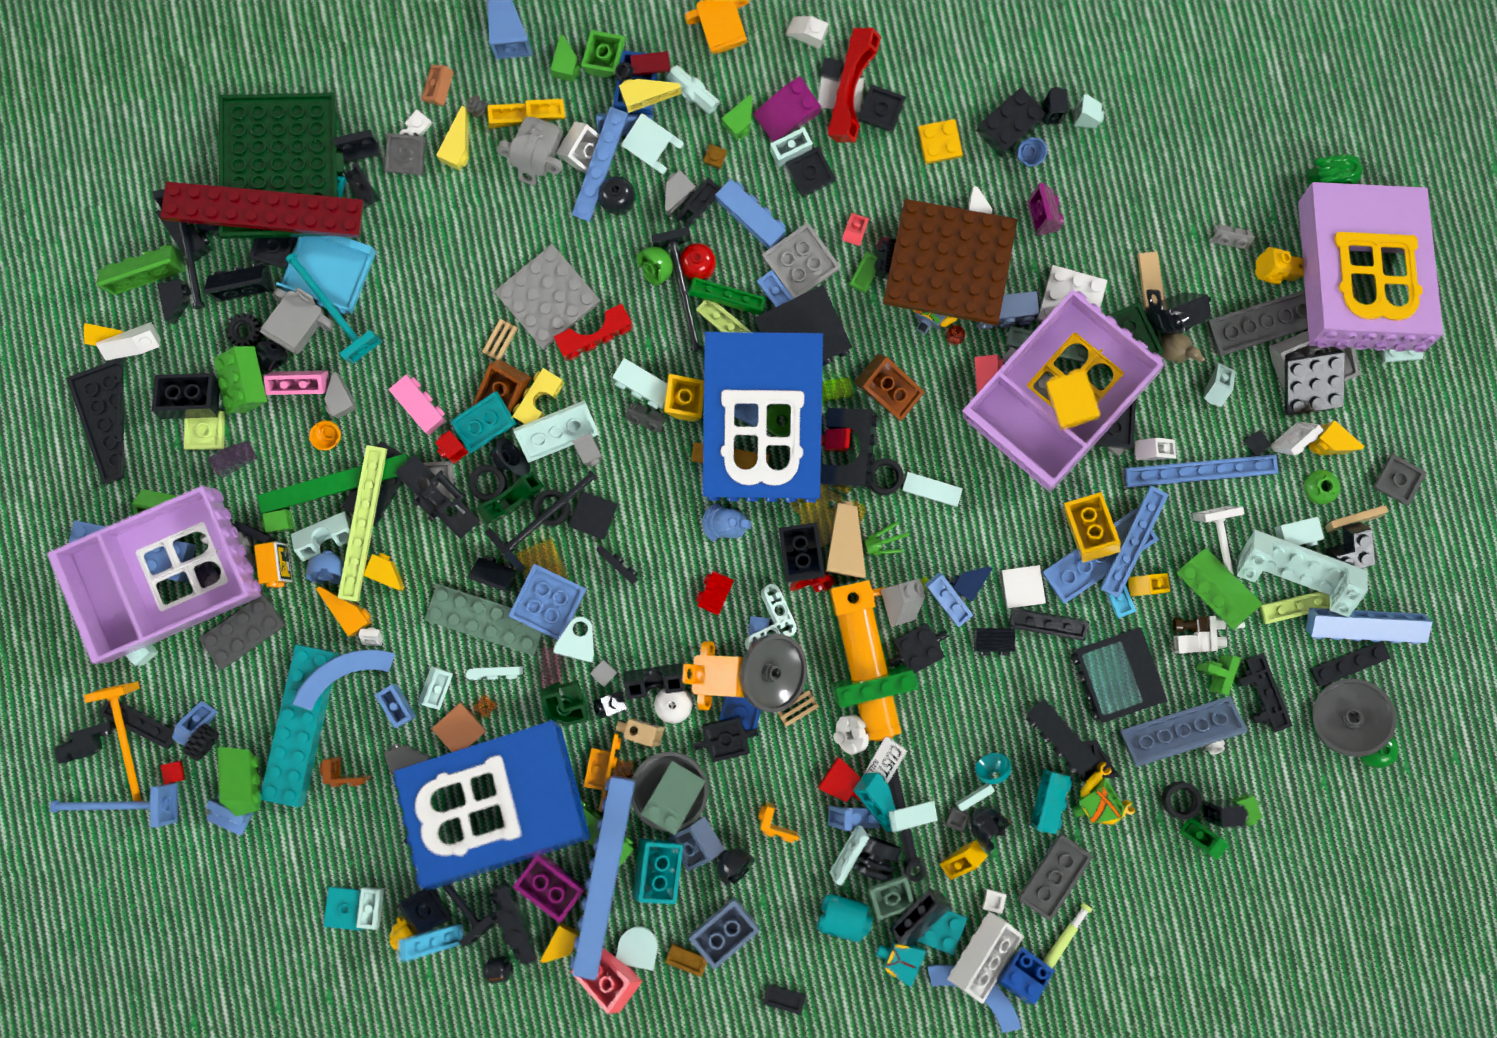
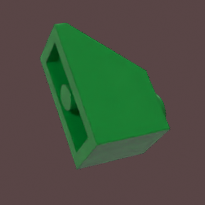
M1193 818L1188 819L1179 831L1182 836L1217 861L1229 846L1220 836Z

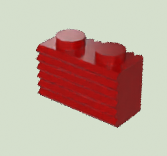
M715 571L712 574L708 573L703 583L706 584L704 592L700 591L696 598V602H699L697 606L719 616L734 580Z

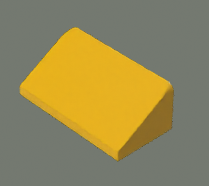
M84 323V344L97 346V342L124 332Z

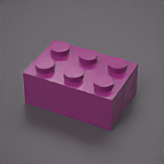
M542 854L532 860L513 888L560 923L583 893L586 886Z

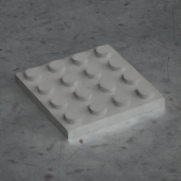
M553 244L494 291L543 350L555 341L553 336L571 328L601 303V300Z

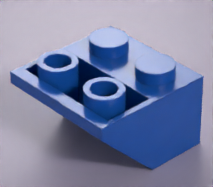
M1020 947L1010 958L996 982L1026 1004L1035 1005L1055 970L1023 947Z

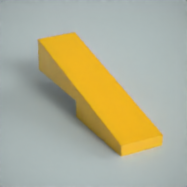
M563 99L526 100L523 104L487 105L486 110L489 129L521 125L525 117H535L544 121L565 119Z

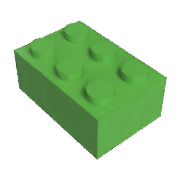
M255 346L232 347L214 358V367L217 371L218 385L221 388L226 414L247 413L267 402Z

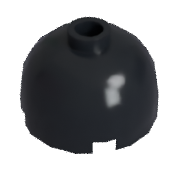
M622 176L609 177L599 188L600 205L606 212L619 216L626 214L633 208L636 193L634 186Z
M732 848L729 851L725 849L718 856L719 862L716 870L718 877L728 888L731 887V882L735 885L750 870L747 866L750 862L754 864L755 858L742 848Z

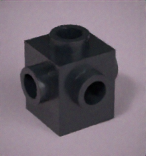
M271 339L267 341L262 340L256 345L255 351L258 363L266 372L281 367L288 356L282 346Z

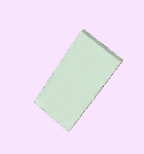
M585 400L513 429L528 463L574 445L572 440L591 433L593 437L599 435Z

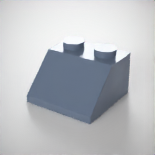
M705 816L679 830L675 835L673 834L668 837L669 842L683 844L682 863L687 871L710 862L725 850Z

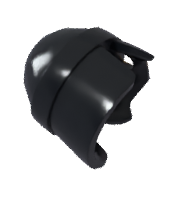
M985 806L977 809L972 814L970 820L972 834L979 840L986 851L994 850L995 846L991 838L994 835L1004 836L1005 829L1011 824L1009 819L1003 816L997 809Z

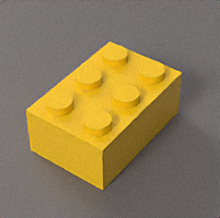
M1102 492L1064 503V513L1082 563L1120 552L1121 542Z

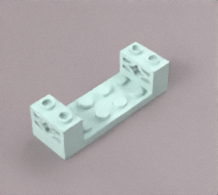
M1254 530L1238 556V577L1256 582L1262 571L1320 591L1330 595V611L1346 617L1351 615L1368 591L1367 570L1258 530Z

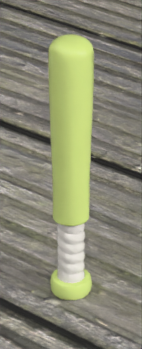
M1085 903L1081 904V910L1072 923H1069L1043 959V962L1052 969L1077 932L1084 917H1086L1088 912H1092L1093 909Z

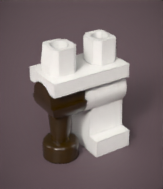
M1199 616L1194 620L1183 621L1181 617L1173 618V630L1175 633H1181L1184 629H1194V635L1173 636L1174 653L1218 651V649L1227 647V638L1217 637V629H1226V623L1221 618H1216V616Z

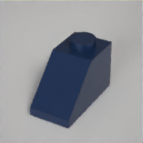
M985 567L963 572L959 576L956 574L950 584L959 596L972 602L993 568Z

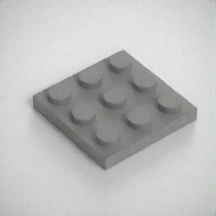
M808 222L762 254L763 259L793 298L809 292L841 269Z

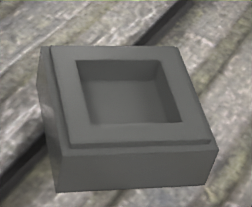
M951 806L945 825L963 833L970 814Z

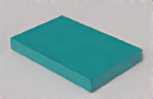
M497 391L450 421L469 454L480 449L517 424Z

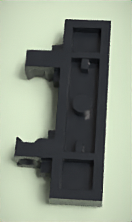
M1264 653L1244 659L1247 670L1243 671L1244 676L1236 678L1235 682L1237 687L1248 684L1254 687L1262 705L1259 707L1260 712L1249 715L1251 722L1259 723L1263 721L1264 724L1269 723L1273 733L1293 726Z

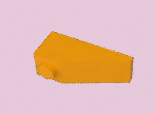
M325 587L316 588L348 636H355L359 633L360 629H365L372 624L370 620L371 615L367 609H363L349 600L339 599L338 594Z

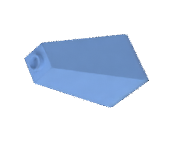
M488 0L489 43L495 58L533 56V51L513 1Z

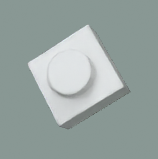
M375 628L360 629L359 638L362 645L382 646L383 638L380 630Z
M986 889L982 908L1002 914L1007 894Z

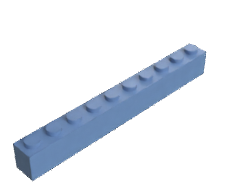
M612 775L611 779L606 781L605 791L608 792L607 799H603L601 811H604L603 819H599L597 830L600 831L599 839H595L593 850H596V856L590 862L589 870L593 871L591 878L588 877L586 883V890L589 891L588 897H584L582 909L585 912L584 917H580L578 929L581 932L580 937L575 939L574 949H577L576 957H572L570 969H573L572 976L596 980L598 976L636 779Z

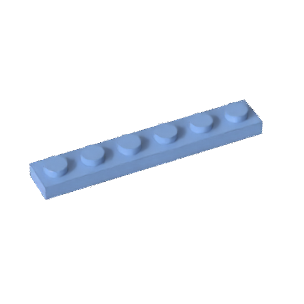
M613 107L609 108L572 216L588 222L591 221L599 199V188L608 174L628 113Z
M1153 486L1148 488L1121 544L1120 552L1116 554L1099 590L1115 598L1120 597L1169 494Z

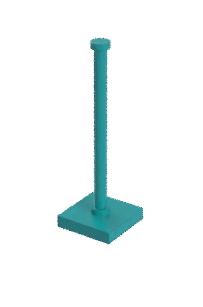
M292 253L286 257L285 260L292 264L353 342L339 353L344 360L354 364L383 342L371 330L359 338L297 260V255Z

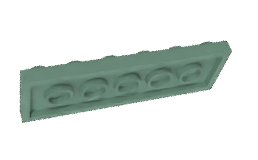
M441 584L436 585L425 617V621L533 656L536 655L543 634L509 617L511 607Z

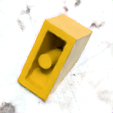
M379 553V555L372 554L364 576L403 591L405 588L395 562L389 560L390 556Z
M1168 573L1129 577L1128 590L1130 597L1170 592Z
M977 840L962 846L940 862L939 865L948 878L952 880L977 869L986 859L987 854Z
M561 922L540 962H549L568 956L573 950L577 951V949H574L576 937H580V932Z

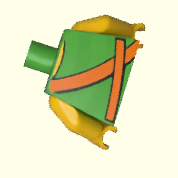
M1100 762L1097 765L1098 772H1094L1080 790L1079 804L1073 806V811L1076 817L1087 815L1091 823L1113 825L1125 817L1126 813L1133 814L1135 808L1129 807L1132 805L1130 800L1120 801L1107 778L1102 777L1103 775H1109L1111 768L1108 767L1103 771L1102 769L1106 763Z

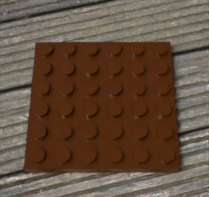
M905 199L883 304L998 325L1018 219Z

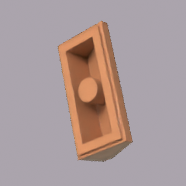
M431 65L421 100L444 106L454 72L445 65Z

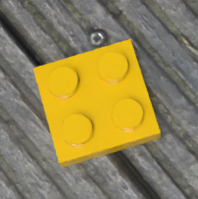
M955 119L918 126L925 164L963 156Z

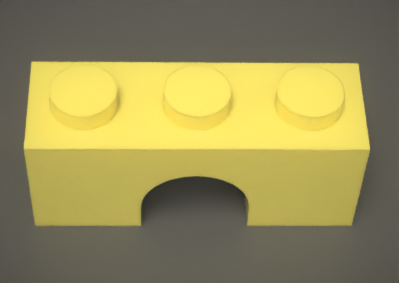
M544 368L541 372L538 371L533 378L535 382L531 388L528 387L523 394L524 399L521 404L518 403L515 406L512 417L522 424H527L544 417L545 415L536 408V400L542 395H549L555 399L565 384L562 379Z

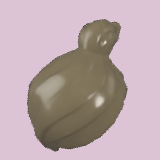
M1168 333L1163 335L1160 340V345L1164 351L1161 356L1167 360L1175 361L1178 364L1184 363L1189 358L1200 362L1205 361L1200 350L1193 347L1190 338L1183 333Z

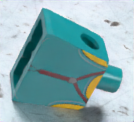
M896 940L892 941L890 948L880 944L876 951V956L885 959L883 963L884 970L912 987L926 954L925 949L917 945H902Z

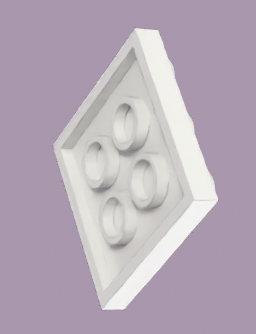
M1052 265L1037 321L1043 322L1072 289L1076 292H1082L1090 304L1095 303L1101 307L1107 280Z

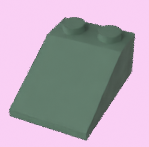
M672 761L641 815L675 835L706 780Z

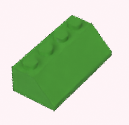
M164 245L159 250L146 251L141 256L135 258L128 257L123 262L106 265L105 268L99 270L96 284L97 287L108 293L117 295L185 272L186 270L179 250L172 245Z
M1207 548L1193 557L1177 572L1233 631L1263 605Z

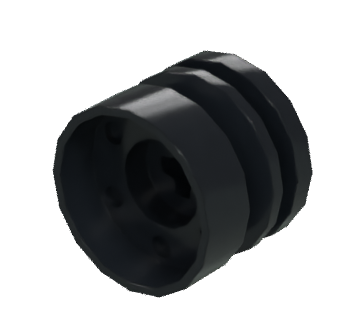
M868 835L869 839L862 849L867 853L866 855L860 854L857 858L863 863L855 862L853 868L872 879L891 881L893 875L886 871L895 872L896 868L888 862L898 861L902 848L888 841Z

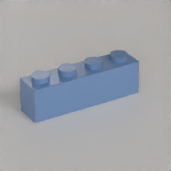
M730 179L715 194L716 201L768 250L785 236V225L780 220H775L771 216L772 213L766 207L762 208L752 194L748 195L738 181L734 182Z

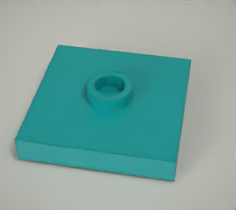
M329 886L323 927L363 931L364 928H356L361 889Z

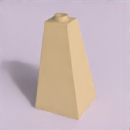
M842 501L836 507L825 572L863 579L866 573L857 506H853V502Z

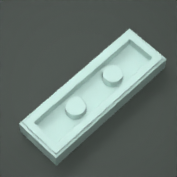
M907 472L902 491L958 507L963 488Z
M934 801L889 812L892 832L937 821Z
M857 825L830 870L833 880L838 885L842 886L869 839L862 826Z

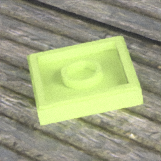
M218 411V417L184 418V449H224L225 412Z

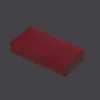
M668 51L630 55L634 76L671 72Z

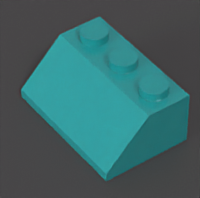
M1047 769L1043 770L1030 822L1031 827L1041 832L1053 834L1060 830L1062 826L1061 813L1065 811L1067 805L1066 793L1070 791L1072 785L1070 776Z
M639 838L632 898L643 903L676 904L683 844L659 839Z

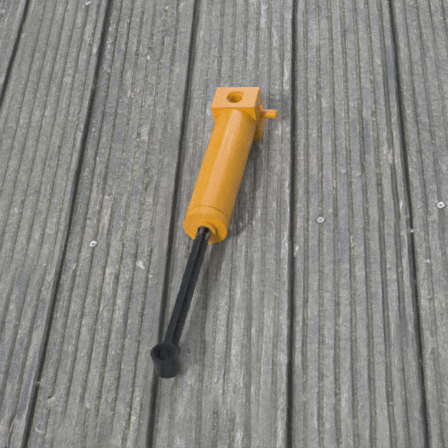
M869 580L829 589L834 614L838 618L852 681H864L888 674L873 607H875L874 597L881 596L880 589L885 587L872 590ZM849 593H853L856 596V601L853 604L847 599ZM893 696L857 704L860 718L866 725L864 730L865 734L869 735V741H879L881 745L885 737L891 739L894 735L902 733ZM896 769L888 783L895 809L897 810L905 808L906 805L898 770ZM911 828L900 830L906 857L903 860L905 875L910 881L919 882L925 876V868L922 865L921 857L917 856ZM913 866L919 867V872L916 875L910 874V869Z

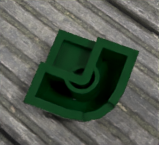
M578 680L561 685L559 681L547 686L541 692L540 698L548 719L560 723L562 726L589 721L585 697Z

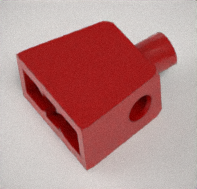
M838 756L817 786L818 789L845 802L851 796L861 801L853 791L861 777Z

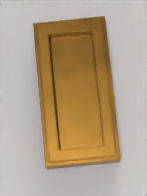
M672 943L665 963L702 977L707 961L701 954Z

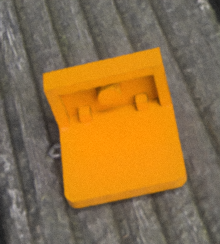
M766 802L765 806L761 805L758 817L760 820V830L763 831V834L774 837L776 834L781 836L782 840L791 843L794 840H799L798 832L770 824L775 810L774 804Z

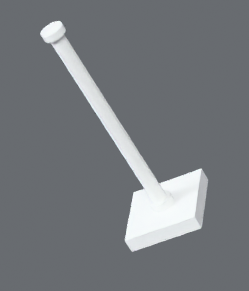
M1225 506L1192 513L1194 521L1216 522L1223 564L1233 574L1224 521L1225 518L1244 515L1243 507ZM1245 622L1240 624L1237 628L1245 627Z

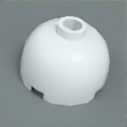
M663 688L656 695L654 701V708L658 717L670 724L680 723L687 719L693 706L692 697L686 689L682 692L666 694Z

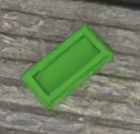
M866 251L849 286L866 294L876 274L874 264L877 256Z

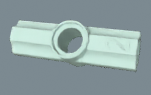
M678 65L670 70L671 72L668 73L667 80L672 83H680L682 95L689 102H695L709 115L715 111L720 101L705 89L700 80L689 76Z

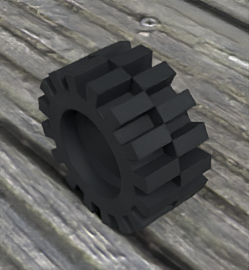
M248 313L235 314V318L230 317L229 320L231 322L226 323L228 329L225 328V332L228 333L226 337L230 339L229 341L235 346L256 347V343L262 341L260 337H264L260 332L262 323ZM248 324L251 327V334L246 338H241L238 335V329L240 326Z
M206 723L202 724L189 737V741L185 743L186 746L183 748V753L195 761L201 760L216 743L219 732Z

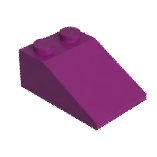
M799 76L781 88L756 110L753 116L773 143L793 133L820 115L821 105Z
M1043 182L1039 183L1028 199L1036 236L1058 232L1064 224L1063 215L1059 214L1058 196L1054 194V190Z

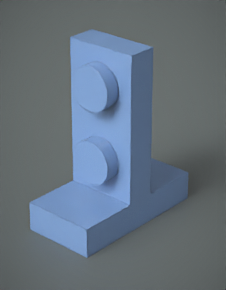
M828 806L829 826L844 831H852V828H855L857 825L863 828H880V823L867 807Z

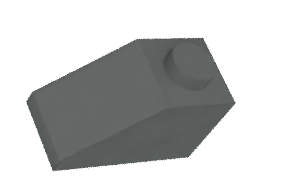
M400 743L388 747L390 751L384 752L391 775L395 774V770L432 759L431 755L407 744L403 746Z

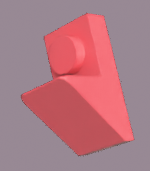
M851 213L843 235V241L860 246L869 218Z

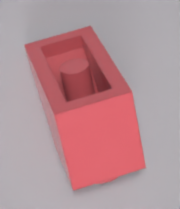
M999 355L974 357L977 394L1004 365V360Z

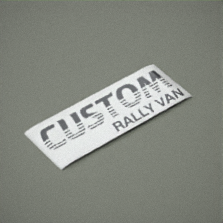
M885 737L865 773L878 772L888 784L907 750L888 737Z

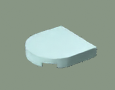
M634 926L625 931L621 936L616 958L627 966L653 971L658 949L657 939L648 928Z

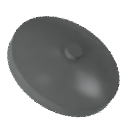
M768 634L759 638L747 650L741 665L740 683L745 698L752 706L762 711L773 713L787 709L798 699L804 688L807 677V662L801 646L791 637L782 634Z
M1343 679L1328 685L1318 695L1312 711L1313 726L1320 740L1331 750L1349 757H1365L1383 749L1394 735L1397 724L1395 707L1388 695L1378 686L1361 679Z
M667 751L652 755L637 768L632 778L636 779L631 802L636 814L650 827L662 831L667 830L643 817L641 813L672 761L706 780L678 830L691 825L699 818L708 799V782L704 771L696 761L679 752Z

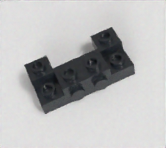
M504 882L495 886L492 889L493 893H491L493 903L497 904L499 908L496 911L495 921L498 927L501 926L504 933L502 934L505 945H509L510 950L513 949L515 959H519L520 964L524 963L527 965L538 959L530 944L532 935L518 900L513 901L509 891L510 887Z

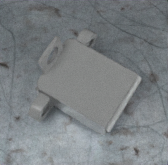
M525 117L512 143L502 140L499 142L496 150L500 155L509 158L512 166L518 168V179L520 181L535 186L537 175L545 176L547 172L552 174L560 173L563 165L555 156L563 142V130L547 121L535 117ZM523 173L529 174L532 179L525 178Z
M298 287L295 289L296 292L289 291L287 293L276 288L272 296L280 303L261 327L260 332L292 353L299 354L317 328L322 327L327 331L333 329L335 326L334 322L324 316V311L315 305L314 298Z

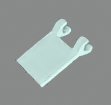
M641 113L621 146L664 174L667 168L659 163L657 159L669 142L679 149L682 148L684 143Z

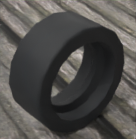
M883 458L877 460L872 465L873 483L870 484V489L878 495L887 496L893 494L901 487L904 474L901 466L896 461ZM881 466H889L896 473V481L889 488H881L874 481V473Z
M481 465L472 471L469 477V488L476 498L489 501L506 490L507 480L505 474L499 468L493 465ZM492 472L498 477L499 486L494 493L484 494L478 490L477 479L482 473Z
M548 489L542 491L533 502L534 516L538 518L542 514L540 507L543 500L548 497L560 499L564 494L557 490ZM569 501L563 506L562 513L558 518L547 519L543 524L555 527L565 522L570 514Z
M1177 781L1169 784L1164 789L1161 797L1165 811L1181 820L1191 819L1201 810L1202 796L1199 790L1186 782ZM1178 789L1188 790L1193 797L1192 806L1185 812L1176 811L1171 805V796Z

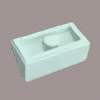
M431 666L418 703L440 710L453 673Z
M361 888L356 928L376 930L380 927L384 888Z

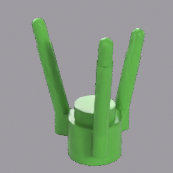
M897 521L864 540L868 555L873 554L877 556L880 554L902 553V549H880H883V544L907 537L909 533L884 540L877 538L899 524Z

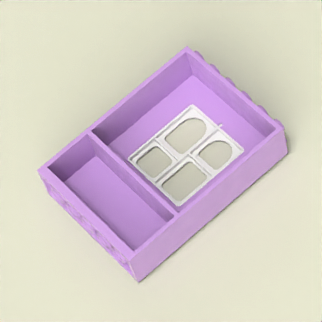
M201 486L47 553L92 664L112 662L261 597V586L254 579L252 574L254 573L253 567L246 560V550L238 541V531L231 524V514L224 507L222 502L224 498L219 490ZM193 532L205 534L209 542L206 552L181 563L174 549L173 542ZM163 546L166 549L172 566L170 569L152 575L145 561L144 554ZM207 561L215 562L221 570L220 579L215 584L202 588L194 568ZM185 572L193 589L192 594L167 605L163 604L156 584L178 573Z

